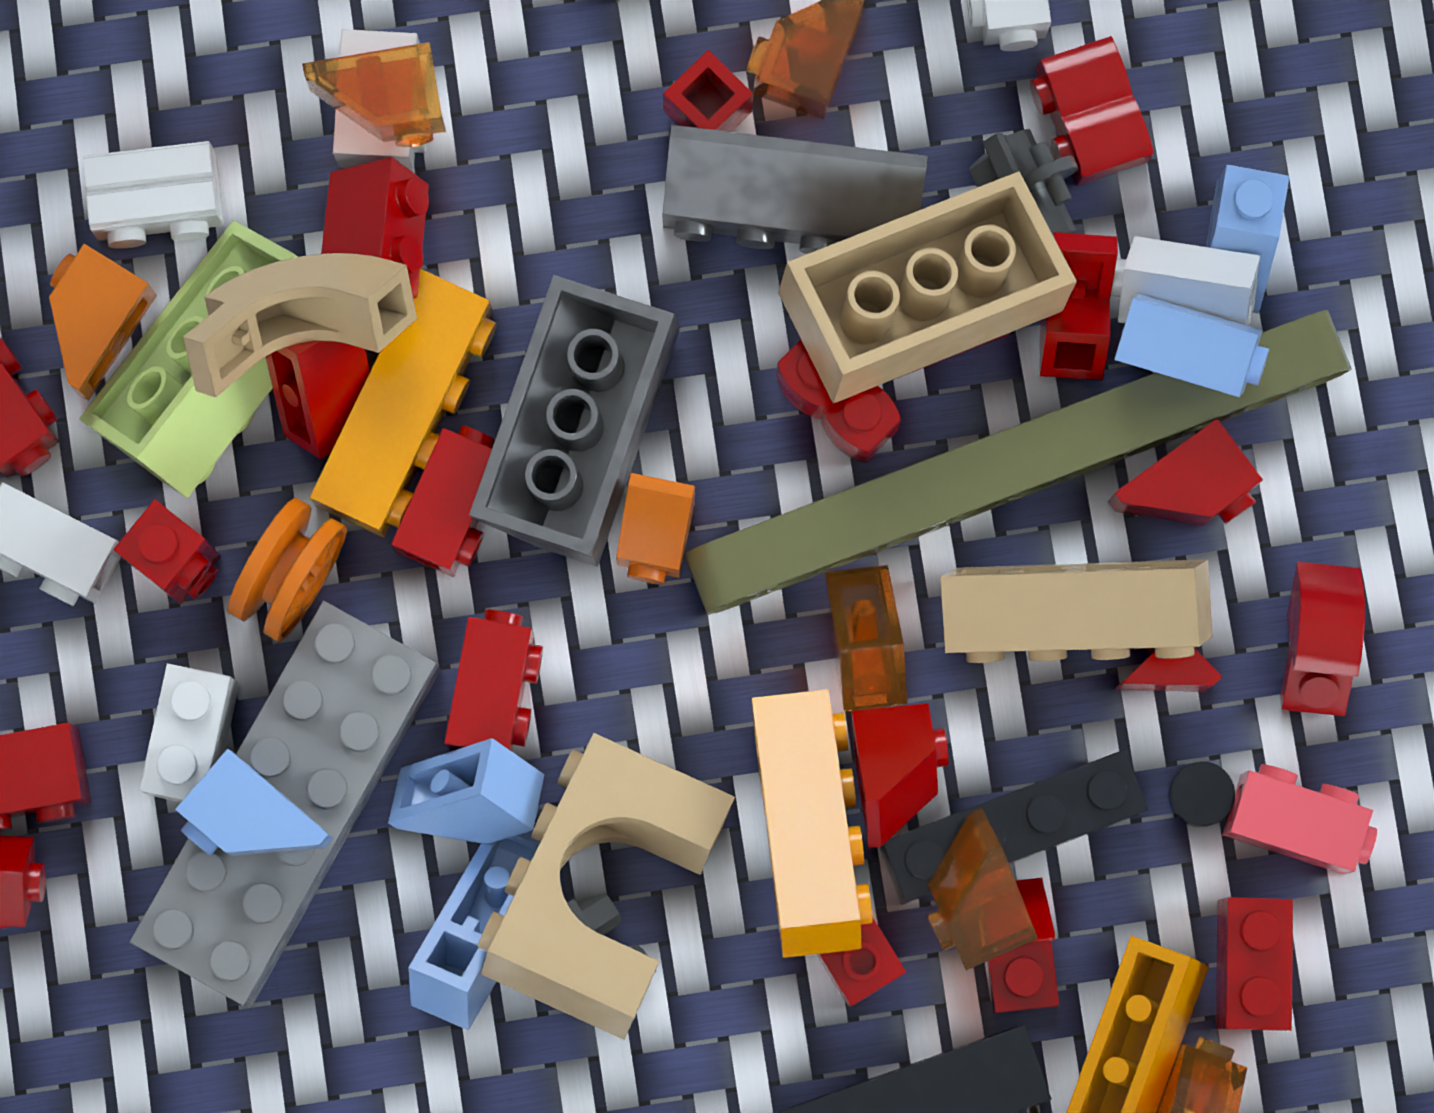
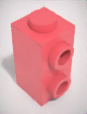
M1266 764L1260 765L1258 773L1249 770L1240 775L1235 790L1234 805L1228 814L1222 836L1343 875L1355 872L1357 863L1364 865L1368 863L1376 842L1377 828L1369 826L1373 810L1357 805L1359 794L1329 784H1322L1320 793L1295 785L1298 777L1297 774Z

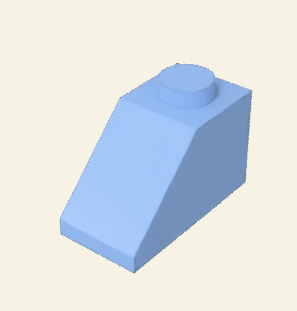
M1226 165L1216 182L1205 247L1260 255L1253 313L1258 314L1280 236L1290 176Z
M491 738L400 768L388 823L399 830L482 844H490L533 831L539 810V800L545 774Z
M229 749L222 754L175 809L188 820L181 831L210 856L218 847L232 856L326 848L334 839Z

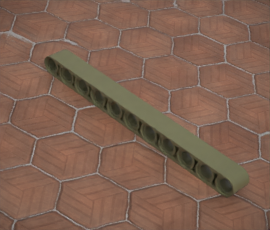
M1320 311L1263 332L1259 346L1269 348V354L1258 386L1247 383L1245 391L1240 397L1160 373H1154L695 547L686 552L684 556L706 614H714L1195 433L1202 430L1215 419H1218L1221 423L1334 380L1348 373L1352 368L1329 311Z

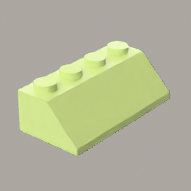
M233 220L79 419L159 480L188 498L194 489L210 476L215 462L235 436L250 424L255 410L273 387L266 357H264L217 397L197 392L183 337L209 316L204 297L214 289L258 267L296 258L297 256Z

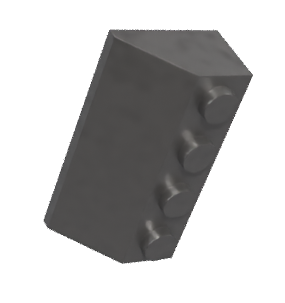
M671 125L662 213L663 228L674 229V236L677 238L697 242L710 241L712 234L736 236V243L738 245L754 249L774 248L775 241L800 244L799 251L809 254L919 211L921 209L928 156Z
M553 275L469 516L536 547L598 567L680 331L675 314Z

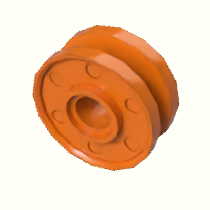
M296 497L286 503L260 538L235 584L227 608V612L230 615L245 622L265 602L269 603L271 606L267 613L263 633L279 643L291 634L314 602L340 554L348 530L345 525L330 518L316 530L311 538L304 536L312 508L309 504Z

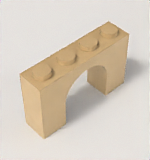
M593 733L584 754L574 749L571 751L557 782V785L566 788V791L558 807L548 802L545 804L531 835V838L539 841L540 844L531 861L521 856L518 859L504 890L505 893L514 896L505 916L493 911L477 947L487 952L481 975L625 1040L659 961L601 935L584 925L571 911L563 896L560 884V870L572 856L587 847L600 843L618 842L642 848L701 875L735 797Z

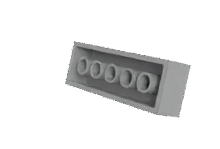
M323 600L236 755L334 839L326 848L232 856L218 847L210 856L188 838L131 938L130 943L243 1006L252 1007L441 672L438 664Z

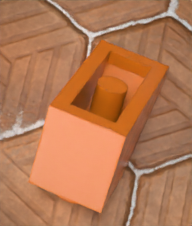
M83 244L76 256L68 254L56 268L50 281V286L54 290L50 294L49 299L67 382L78 395L89 401L157 295L149 283L86 244Z
M635 473L630 474L616 554L617 565L628 567V578L663 585L666 575L680 577L695 505V486Z

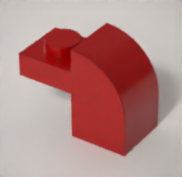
M1053 232V237L1077 282L1063 311L1041 320L1040 376L1103 381L1110 342V297L1118 256L1117 236Z
M1297 561L1287 611L1290 646L1280 692L1281 710L1345 716L1353 677H1358L1363 650L1365 592L1361 568Z

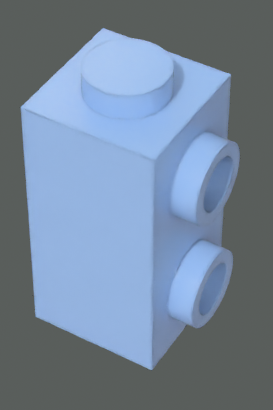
M1138 294L1132 299L1114 360L1240 397L1244 393L1247 383L1259 385L1269 354V348L1259 346L1263 330Z

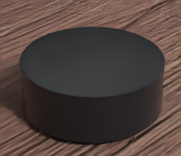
M1210 762L1192 763L1181 769L1172 779L1168 792L1169 803L1174 814L1184 823L1194 827L1211 826L1223 820L1230 813L1235 801L1234 784L1228 773L1218 765Z

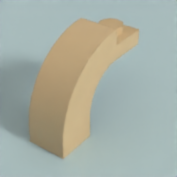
M333 253L290 258L258 267L227 281L206 295L204 298L209 316L183 337L195 390L213 397L221 394L261 359L291 345L311 341H336L379 353L417 319L407 265L368 255Z

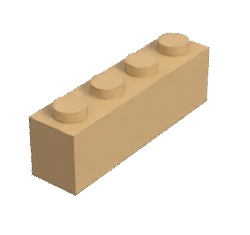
M1208 559L955 568L940 576L945 653H966V662L969 663L1002 661L1005 659L1004 652L1028 651L1030 661H1056L1066 659L1067 650L1091 649V657L1095 660H1114L1130 657V648H1155V657L1183 658L1193 656L1194 647H1200L1213 637Z

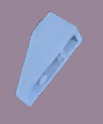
M533 831L490 844H480L408 967L411 1006L469 1031L496 984V981L481 975L487 952L477 946L493 911L505 916L514 896L505 893L504 890L520 856L531 861L540 844L539 841L531 838Z

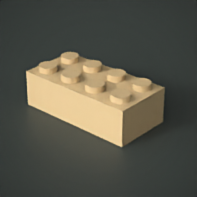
M1020 171L787 262L778 294L832 402L836 403L1062 312L1077 281Z

